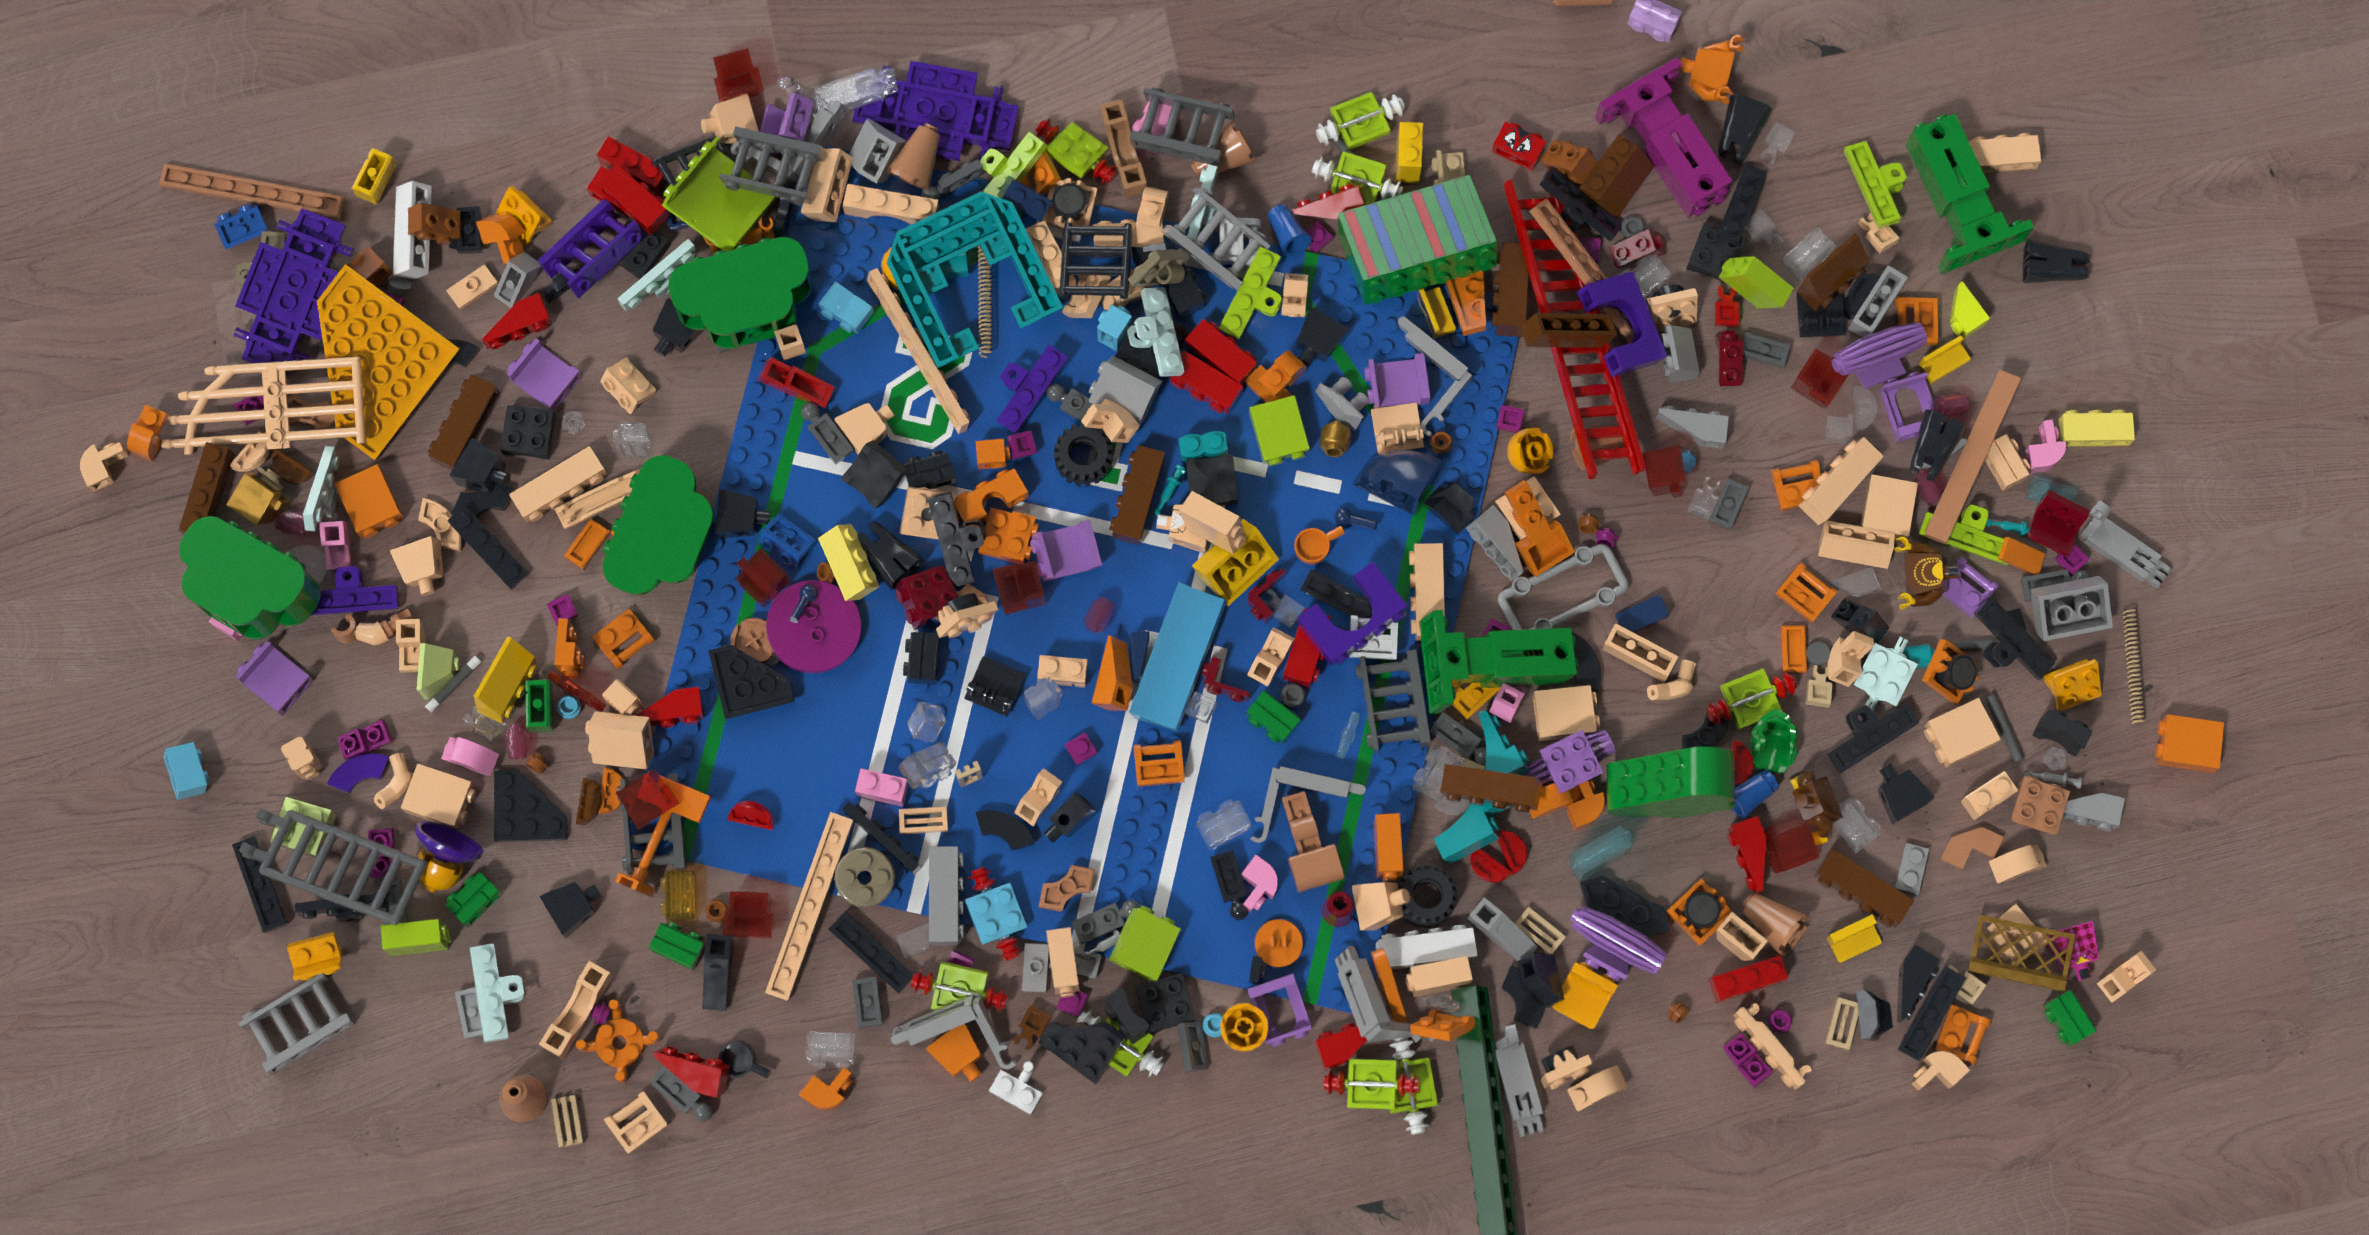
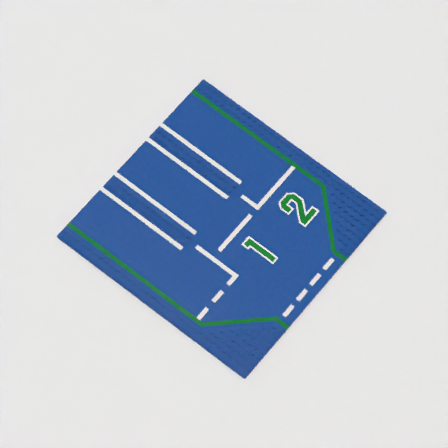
M826 146L824 149H840V148H835V147H831V146ZM841 149L849 155V150ZM851 165L836 222L813 221L801 213L802 206L793 205L785 237L794 239L803 247L813 279V286L809 296L804 301L796 304L798 313L796 325L806 353L784 360L776 337L757 342L719 489L757 498L758 510L771 511L770 521L780 513L816 540L815 545L801 558L798 567L793 569L789 565L784 564L777 556L766 551L758 543L762 529L766 524H756V533L753 536L717 538L715 526L719 498L718 490L713 509L714 523L701 554L664 695L665 697L677 689L699 687L702 692L704 719L699 720L697 724L690 725L685 724V722L675 723V726L667 728L656 725L652 740L654 757L648 768L644 771L641 786L648 771L667 779L668 774H678L680 784L711 796L700 823L683 817L687 862L803 888L830 812L850 818L844 813L843 808L848 802L854 806L858 803L867 812L865 816L871 822L874 819L877 820L885 828L882 831L888 837L893 835L902 843L900 848L904 852L911 851L920 860L918 862L920 870L913 875L859 825L853 822L840 860L851 850L868 846L885 853L896 872L894 887L890 895L884 901L877 904L879 906L929 917V847H958L959 853H963L964 866L959 868V877H963L964 889L959 891V900H963L964 913L959 915V924L975 927L965 900L982 893L983 890L973 889L976 882L973 879H969L973 876L972 871L985 867L986 870L991 869L992 871L988 874L989 878L996 880L988 888L994 889L1010 883L1027 928L1009 935L1048 944L1046 931L1070 928L1073 948L1089 952L1096 948L1098 943L1114 935L1113 931L1081 945L1072 921L1113 903H1116L1119 910L1126 901L1135 900L1140 904V907L1145 906L1154 911L1153 915L1161 919L1164 916L1175 921L1174 926L1180 928L1162 969L1163 971L1176 974L1182 973L1185 976L1246 990L1293 973L1303 1003L1353 1014L1338 976L1339 970L1335 958L1345 951L1348 946H1353L1359 959L1367 960L1376 983L1378 974L1371 952L1376 950V942L1382 939L1381 936L1387 935L1389 924L1374 931L1360 930L1352 886L1383 883L1382 879H1377L1373 825L1375 815L1400 813L1402 859L1404 858L1428 747L1420 748L1419 741L1412 739L1378 744L1379 750L1377 754H1373L1372 748H1368L1366 734L1370 732L1362 680L1357 679L1355 665H1359L1360 658H1348L1341 665L1336 663L1332 667L1325 658L1318 660L1316 668H1319L1320 671L1317 681H1312L1310 688L1299 685L1304 690V701L1297 708H1288L1301 719V723L1284 744L1279 741L1275 744L1267 738V732L1263 728L1259 727L1256 729L1247 721L1249 717L1246 716V712L1264 690L1283 704L1281 701V691L1286 685L1292 683L1283 680L1292 645L1281 668L1268 686L1247 674L1256 656L1262 650L1271 630L1276 628L1295 638L1299 626L1297 617L1303 613L1304 609H1309L1314 604H1317L1325 615L1331 616L1330 621L1333 625L1342 630L1350 631L1351 617L1300 591L1311 569L1365 597L1354 583L1353 578L1356 573L1371 562H1374L1408 606L1405 612L1406 616L1398 622L1397 659L1365 658L1366 666L1402 661V658H1406L1407 651L1416 650L1429 731L1432 728L1435 714H1430L1422 643L1421 641H1415V634H1411V620H1415V611H1410V597H1414V588H1410V574H1414V565H1409V551H1413L1414 544L1443 543L1444 610L1447 619V630L1445 632L1453 633L1474 539H1472L1466 527L1459 535H1456L1424 507L1423 503L1438 487H1446L1457 483L1474 498L1472 507L1474 519L1469 524L1480 514L1498 433L1496 427L1501 405H1504L1519 338L1495 335L1496 326H1492V314L1497 311V306L1493 305L1494 293L1484 291L1486 331L1463 336L1446 284H1435L1424 289L1425 292L1440 288L1456 328L1455 332L1434 339L1418 301V291L1414 290L1404 293L1400 297L1387 298L1376 304L1364 305L1347 260L1307 251L1296 256L1287 257L1283 255L1280 245L1268 243L1271 246L1267 250L1281 256V259L1267 288L1277 292L1283 301L1285 273L1308 275L1305 317L1282 315V305L1275 317L1266 316L1254 310L1240 340L1232 338L1238 343L1237 347L1243 352L1245 350L1249 351L1256 358V369L1262 365L1268 370L1274 364V361L1288 350L1299 358L1303 350L1297 347V339L1311 307L1349 328L1347 338L1325 362L1315 358L1310 367H1307L1306 372L1291 387L1289 385L1285 387L1292 396L1295 395L1309 445V452L1305 453L1306 457L1298 460H1292L1291 457L1282 459L1283 463L1275 466H1269V463L1263 464L1248 411L1249 407L1265 402L1245 383L1242 384L1243 392L1227 415L1224 412L1222 414L1215 412L1210 408V404L1204 400L1202 402L1195 400L1189 391L1184 388L1179 390L1170 383L1169 376H1160L1158 373L1157 377L1162 383L1145 420L1140 424V427L1128 443L1111 442L1110 440L1113 449L1112 467L1110 471H1107V476L1104 479L1100 478L1099 483L1091 482V486L1088 487L1081 483V487L1075 486V482L1072 481L1070 484L1066 481L1065 477L1062 478L1060 476L1054 459L1055 443L1057 444V438L1059 435H1063V430L1066 428L1071 430L1072 425L1077 424V427H1082V424L1059 410L1063 402L1049 400L1046 393L1018 432H1032L1037 453L1013 460L1010 450V460H1006L1005 468L978 470L976 441L1004 439L1005 446H1009L1007 437L1014 435V433L996 421L1015 394L1004 385L1000 378V375L1009 363L1018 364L1030 372L1047 346L1051 345L1069 358L1052 384L1062 385L1066 394L1073 388L1090 399L1091 393H1089L1092 383L1099 379L1098 369L1104 360H1109L1117 353L1098 341L1097 327L1100 323L1098 319L1104 309L1099 302L1092 318H1070L1064 315L1062 310L1065 305H1068L1072 295H1068L1066 299L1059 297L1063 306L1062 309L1020 329L1010 308L1030 297L1011 258L1008 257L991 265L990 269L981 268L980 270L992 271L991 273H980L981 275H991L990 278L981 277L980 279L992 280L991 282H980L981 284H992L989 287L992 289L991 291H980L982 293H992L989 295L992 299L980 300L992 302L991 304H980L981 306H992L990 309H980L992 311L991 313H980L981 315H992L990 318L981 317V319L992 320L991 322H981L982 324H992L989 326L992 329L991 331H981L982 333H992L989 335L992 337L991 340H981L982 342L991 341V344H981V346L990 345L992 348H982L981 350H991L992 352L981 353L987 356V358H984L978 354L980 351L976 350L937 368L945 374L947 386L950 390L953 389L955 391L959 406L967 411L970 418L967 431L958 434L867 282L870 271L878 268L882 274L881 262L883 255L892 247L897 231L910 224L888 216L863 218L846 215L843 208L847 184L922 197L923 189L903 181L898 175L893 176L891 174L886 182L875 183L858 173ZM933 169L930 185L938 186L940 178L948 172ZM810 173V176H809V179H808V182H807V185H806V188H805V192H807L808 183H809V180H810V177H811V173ZM975 179L946 196L941 194L938 200L939 211L981 191L983 192L990 181ZM1094 205L1089 226L1098 224L1101 221L1121 223L1123 220H1133L1137 222L1138 214ZM1016 209L1025 229L1040 222ZM1163 220V229L1166 225L1174 227L1175 224L1178 225L1179 223ZM1048 226L1062 253L1063 229ZM1190 227L1185 230L1187 232L1185 236H1188ZM1213 231L1203 244L1204 248L1202 250L1208 255L1214 253L1219 246V232ZM1163 234L1166 248L1170 250V243L1173 241ZM1072 235V246H1094V235ZM1243 238V251L1250 243L1248 238ZM978 247L966 252L969 276L946 279L947 287L929 295L948 337L970 328L977 345L980 343L978 341L980 339L978 337L980 334L978 332L980 330L978 328L980 325L978 323L980 321L978 319L980 316L978 315L980 312L978 310V304L980 303L978 301V295L980 294L978 292L980 290L978 288V282L980 281L978 279V273L980 272L978 270V250H980ZM1071 255L1070 266H1121L1122 257L1095 258V255ZM1132 256L1130 271L1137 267V265L1133 264ZM1189 256L1184 263L1187 268H1192L1196 277L1194 282L1197 288L1201 287L1205 293L1204 309L1179 320L1169 301V284L1154 286V288L1165 287L1172 318L1181 323L1190 333L1203 319L1208 323L1211 321L1219 327L1238 290L1231 289L1193 257ZM1221 264L1226 269L1232 267V265ZM1244 265L1239 271L1238 279L1240 281H1243L1250 267L1249 265ZM1073 275L1077 286L1079 282V275ZM1110 276L1111 279H1110L1109 283H1110L1112 280H1114L1115 278H1117L1118 276ZM835 282L845 287L873 308L874 313L858 334L853 331L851 333L846 332L839 326L841 322L834 318L829 320L821 314L822 309L819 306V302ZM888 286L892 294H897L903 312L909 314L915 332L918 331L920 333L900 290ZM1142 298L1139 301L1129 302L1124 306L1132 316V326L1135 325L1134 322L1137 318L1146 316ZM1270 300L1266 305L1272 306L1274 301ZM1400 317H1406L1468 367L1469 373L1473 378L1442 414L1444 422H1439L1437 418H1433L1426 425V430L1431 432V437L1437 432H1445L1450 435L1453 441L1451 450L1448 453H1435L1429 443L1431 437L1425 435L1423 438L1424 448L1411 449L1425 454L1426 452L1432 453L1442 460L1440 469L1415 516L1352 485L1361 468L1369 460L1379 455L1371 416L1373 403H1368L1367 406L1359 411L1364 418L1355 432L1350 429L1351 441L1348 452L1340 457H1330L1320 448V435L1323 426L1337 421L1316 393L1320 383L1331 388L1341 377H1345L1352 385V388L1343 395L1349 402L1358 393H1363L1368 398L1367 390H1371L1370 381H1365L1364 368L1368 367V360L1373 359L1374 364L1413 360L1415 354H1420L1417 349L1406 341L1405 335L1407 333L1398 324ZM1219 331L1225 337L1230 336L1222 331ZM924 341L923 345H924L925 349H926L927 351H929L928 348H927V345H926V343H925V341ZM1184 342V344L1182 345V347L1179 349V350H1180V355H1181V353H1182L1183 350H1184V351H1186L1187 353L1191 354L1192 356H1194V357H1196L1197 359H1199V360H1201L1202 362H1204V361H1203L1201 358H1199L1195 353H1193L1190 349H1188V348L1185 346V342ZM769 357L790 367L795 366L835 387L826 407H819V416L821 417L827 413L835 425L834 419L863 404L869 403L875 412L884 405H887L894 416L884 423L888 429V435L878 445L902 465L907 463V459L919 456L923 459L930 457L929 454L935 451L948 452L956 483L935 489L954 493L956 498L961 493L968 492L969 494L976 490V486L983 481L988 480L990 482L996 479V475L1003 470L1008 469L1010 471L1015 469L1028 491L1029 498L1009 509L1002 499L990 498L983 506L987 517L991 508L1036 517V523L1039 524L1038 532L1042 533L1074 526L1087 520L1091 521L1102 566L1065 577L1043 581V577L1038 574V558L1033 551L1030 560L1026 559L1024 565L979 554V548L968 550L975 576V583L970 585L987 595L988 598L986 600L988 603L995 601L998 610L991 616L992 619L981 625L982 628L978 631L969 633L967 630L954 638H949V636L940 638L937 682L935 685L908 683L907 676H903L904 662H908L909 653H905V641L910 639L911 632L938 634L936 629L941 623L931 618L923 628L914 630L912 625L906 620L905 609L902 603H899L896 598V590L891 591L867 557L871 569L876 575L879 588L860 600H853L860 614L861 633L858 645L850 658L839 667L823 673L800 672L790 668L780 660L772 669L789 678L795 702L725 719L708 650L731 645V635L734 628L748 618H760L767 621V615L772 603L786 588L803 581H820L817 576V568L820 563L828 562L818 539L820 536L837 525L852 524L857 534L862 531L874 544L879 539L870 530L868 524L876 521L924 559L922 567L913 575L938 566L946 568L938 539L900 533L908 488L906 475H904L884 505L875 509L858 490L841 479L858 457L855 450L835 465L808 430L807 426L812 424V421L805 420L801 415L802 407L808 402L757 380ZM1426 357L1425 363L1430 402L1429 404L1417 405L1420 425L1455 382V380ZM1012 375L1010 379L1016 378L1017 375ZM1221 431L1226 434L1227 455L1233 454L1238 504L1221 507L1238 515L1240 520L1244 519L1255 526L1279 560L1229 606L1225 605L1179 730L1176 732L1134 719L1129 713L1140 684L1133 682L1130 635L1132 632H1150L1142 672L1143 676L1178 582L1217 596L1202 581L1192 567L1215 544L1207 540L1205 553H1201L1170 543V530L1156 528L1158 517L1155 515V510L1160 505V497L1169 482L1167 477L1172 478L1177 469L1175 467L1176 464L1187 469L1186 464L1181 462L1179 439L1189 434L1203 436L1208 432ZM1079 445L1070 452V459L1078 465L1091 464L1097 458V451L1089 445ZM1138 445L1165 452V460L1140 545L1114 539L1112 536L1113 531L1109 530L1112 517H1117L1119 509L1116 508L1118 496L1123 495L1125 487L1122 486L1125 473H1130L1132 465L1128 464L1131 452H1136ZM1187 470L1179 478L1178 481L1181 483V486L1176 487L1169 502L1164 504L1161 515L1172 516L1174 505H1183L1188 498ZM1345 507L1351 510L1353 515L1378 521L1376 530L1351 523L1347 526H1341L1345 534L1329 542V553L1318 564H1306L1299 560L1295 554V539L1301 531L1308 528H1316L1326 534L1340 526L1334 519L1335 512L1339 508ZM1283 568L1286 571V576L1261 597V600L1273 612V618L1265 624L1262 619L1258 621L1251 614L1250 610L1252 608L1247 604L1248 593L1255 586L1259 585L1261 587L1267 582L1266 577L1274 570L1279 572ZM833 579L831 584L839 587L837 580ZM962 585V586H958V587H954V588H955L956 592H958V591H960L961 589H963L966 585ZM1387 629L1382 635H1390V629ZM1108 636L1126 642L1128 646L1133 690L1127 711H1110L1092 704ZM1040 655L1087 659L1085 688L1075 687V685L1039 684L1038 667ZM982 656L1026 674L1008 717L964 699L967 686L972 681ZM1212 656L1221 659V665L1215 682L1249 692L1250 698L1248 702L1243 700V703H1238L1230 700L1228 695L1222 693L1220 696L1208 693L1206 688H1203L1206 676H1203L1202 672L1205 663L1211 662ZM1403 670L1367 675L1369 689L1401 685L1409 681L1408 672ZM1407 693L1371 698L1373 712L1409 707V704H1413L1412 695H1407ZM1408 716L1375 721L1376 734L1413 730V727H1416V720ZM1086 733L1097 751V755L1077 766L1067 751L1065 744ZM1181 740L1185 783L1137 787L1133 745L1172 744L1174 741ZM1175 753L1142 756V761L1175 758ZM977 761L983 778L961 788L955 770L960 769L962 773L965 771L964 766L969 765L971 769L973 768V762ZM1280 766L1360 784L1366 788L1363 795L1348 792L1347 798L1279 783L1267 838L1261 843L1253 842L1250 839L1253 836L1260 838L1263 835L1264 824L1257 822L1254 818L1262 817L1273 768L1280 769ZM1044 768L1062 781V784L1059 788L1060 792L1041 819L1032 826L1014 812L1021 798L1031 789L1038 773ZM860 769L906 778L909 786L904 806L901 807L857 797L855 789ZM1305 791L1317 826L1321 846L1335 845L1343 870L1344 880L1298 893L1288 863V857L1298 855V851L1281 798ZM1075 792L1083 795L1098 813L1071 837L1068 838L1062 835L1052 843L1044 834L1053 824L1049 819L1050 816ZM637 797L634 811L662 807ZM754 801L770 810L774 817L775 826L773 830L728 821L727 818L731 808L737 803ZM947 807L948 832L900 834L899 809ZM994 810L1015 817L1028 829L1035 845L1012 852L1008 843L1003 839L992 835L982 836L975 812ZM942 813L904 815V819L942 817ZM1069 816L1064 819L1065 826L1070 822ZM659 818L631 821L632 835L653 833ZM669 819L665 831L672 828L671 819ZM943 823L905 825V828L942 826ZM669 840L660 841L655 854L669 855L670 852H674L673 842L669 843ZM648 843L632 844L633 849L644 852ZM1233 850L1241 877L1243 871L1255 855L1263 859L1274 869L1277 876V890L1273 900L1264 895L1263 897L1266 900L1258 911L1254 908L1252 913L1248 912L1245 919H1233L1229 912L1232 903L1224 904L1210 860L1211 856ZM1071 865L1095 869L1090 894L1082 893L1072 897L1065 904L1063 912L1039 908L1043 883H1055L1063 879ZM864 870L858 874V880L862 884L871 882L872 876L870 872ZM834 874L828 894L842 897L836 887ZM1242 879L1247 897L1240 900L1245 903L1255 887ZM1339 891L1345 892L1352 898L1355 906L1354 918L1346 926H1331L1322 916V905L1331 894ZM1342 904L1335 905L1337 910H1342ZM1125 917V918H1122L1123 921H1124V924H1125L1126 921H1127V918H1126V917ZM1277 919L1286 920L1295 925L1303 941L1302 951L1297 960L1285 967H1272L1266 964L1264 979L1259 978L1258 984L1249 983L1253 956L1259 957L1255 950V937L1258 930L1265 923ZM1123 927L1117 929L1119 933L1122 932ZM1115 945L1103 952L1098 951L1095 954L1110 958ZM1285 987L1265 993L1289 999Z

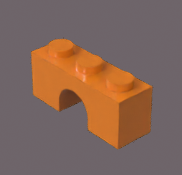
M1003 470L996 475V479L990 482L988 480L981 482L976 486V490L969 494L964 492L955 498L954 504L962 523L972 520L986 522L988 517L983 506L990 498L1002 499L1008 509L1028 499V491L1016 470Z

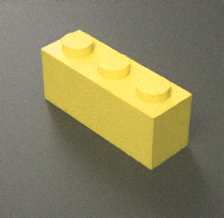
M2069 410L2058 419L2059 441H2066V447L2130 446L2135 440L2133 413H2126L2125 410H2114L2111 413H2102L2101 410H2091L2088 413Z
M852 524L837 525L818 538L845 601L860 600L879 588L876 575L871 569L867 560V554L863 550L858 540V534Z

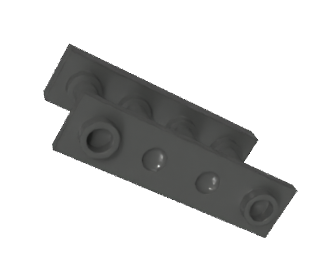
M1156 87L1152 89L1144 88L1145 99L1150 101L1142 130H1139V132L1132 130L1130 141L1132 147L1221 167L1223 157L1217 145L1225 118L1235 119L1233 108L1226 103L1219 102L1218 104L1165 93L1164 90ZM1159 103L1172 106L1164 135H1161V137L1151 133ZM1181 108L1194 111L1187 138L1183 142L1173 138ZM1203 113L1216 116L1209 143L1205 147L1195 143Z
M735 126L733 136L738 141L740 147L731 175L720 173L719 178L725 187L733 191L743 189L788 199L791 203L800 206L803 203L811 205L812 199L805 192V188L813 163H816V161L825 162L827 153L822 145ZM752 146L759 147L762 151L753 179L740 178L749 148H752ZM773 151L781 152L783 157L774 185L762 183L770 153H773ZM799 156L803 157L804 164L796 189L784 188L783 185L791 159Z
M1416 650L1407 651L1406 658H1402V661L1366 666L1365 657H1360L1359 665H1355L1357 679L1362 680L1370 732L1366 734L1368 748H1372L1373 754H1377L1379 750L1378 744L1412 739L1419 741L1420 748L1428 747L1431 741ZM1402 670L1408 672L1409 681H1406V684L1369 689L1367 675ZM1405 693L1412 695L1413 704H1409V707L1373 712L1371 698ZM1408 716L1416 720V727H1413V730L1376 734L1375 721Z
M668 774V779L680 784L678 774ZM620 779L621 786L617 787L618 801L622 800L626 856L622 857L623 871H627V874L632 876L634 868L639 866L642 857L633 858L632 844L649 843L653 833L632 835L631 821L660 818L663 808L630 811L629 797H637L641 787L628 788L627 781ZM672 813L670 817L672 828L664 831L660 841L669 840V843L673 842L674 852H670L669 855L653 856L649 866L671 864V866H675L677 872H686L683 816Z

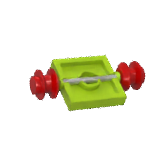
M1051 119L1042 120L1035 130L1037 132L1036 137L1040 138L1043 136L1045 144L1050 143L1046 151L1052 159L1080 179L1093 169V178L1101 177L1102 185L1113 181L1117 174L1115 171L1116 166L1109 167L1107 159L1099 162L1107 153L1109 147L1073 122L1061 133H1059V125L1054 127L1050 125Z
M1764 668L1719 686L1725 701L1718 699V705L1710 702L1708 709H1706L1707 716L1711 722L1719 725L1721 718L1729 721L1732 715L1737 729H1742L1759 722L1760 718L1771 710L1778 709L1782 711L1776 695L1784 699L1786 692H1789L1791 695L1795 694V689L1797 688L1796 681L1792 675L1789 676L1785 672L1782 675V679L1775 676L1771 686Z
M943 961L940 964L937 980L934 981L932 972L924 976L922 971L919 970L918 974L914 973L911 987L915 988L914 993L921 989L924 990L926 996L931 990H935L931 1005L933 1010L940 1009L973 995L974 998L981 996L983 1002L985 1000L987 1010L993 1006L996 1007L999 1013L1000 1008L1005 1009L1008 995L1004 994V989L997 993L993 986L987 991L986 995L984 990L988 972Z
M1349 1059L1348 1079L1343 1071H1340L1338 1076H1334L1333 1072L1329 1071L1328 1076L1324 1077V1090H1327L1329 1095H1332L1334 1090H1338L1339 1095H1342L1346 1088H1348L1347 1108L1397 1110V1090L1402 1097H1405L1406 1093H1411L1412 1097L1415 1098L1416 1094L1421 1091V1079L1417 1078L1415 1073H1413L1411 1078H1407L1406 1074L1402 1073L1398 1079V1061Z

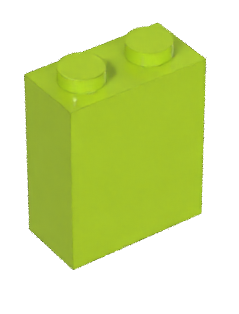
M1755 256L1730 258L1724 263L1723 271L1719 276L1721 280L1758 309L1783 307L1794 289Z
M1295 395L1249 407L1248 412L1263 464L1269 463V466H1275L1283 463L1282 459L1291 457L1292 460H1298L1306 457L1305 453L1309 452V445Z
M1141 906V908H1133L1129 914L1109 961L1149 981H1157L1180 928L1174 926L1175 921L1164 916L1160 919L1153 915L1154 911L1152 909Z
M439 919L399 923L398 925H381L382 949L390 956L448 950V943L452 942L451 930L447 929V926Z

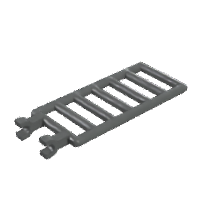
M259 809L256 815L259 823L278 828L268 852H265L243 842L239 851L243 853V857L262 863L259 868V872L262 875L392 925L400 923L426 869V861L293 810H289L285 817L282 818L264 809ZM293 821L306 825L284 872L271 868ZM315 829L327 833L328 835L306 880L294 877L293 873ZM340 838L350 842L328 888L325 889L315 885L317 877L336 839ZM358 846L371 850L350 896L346 897L336 893ZM380 854L392 858L393 861L370 906L358 900ZM402 863L415 867L394 913L390 914L380 910Z

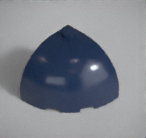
M1406 449L1386 451L1369 460L1361 468L1352 485L1415 516L1440 469L1442 460L1429 452L1425 454Z

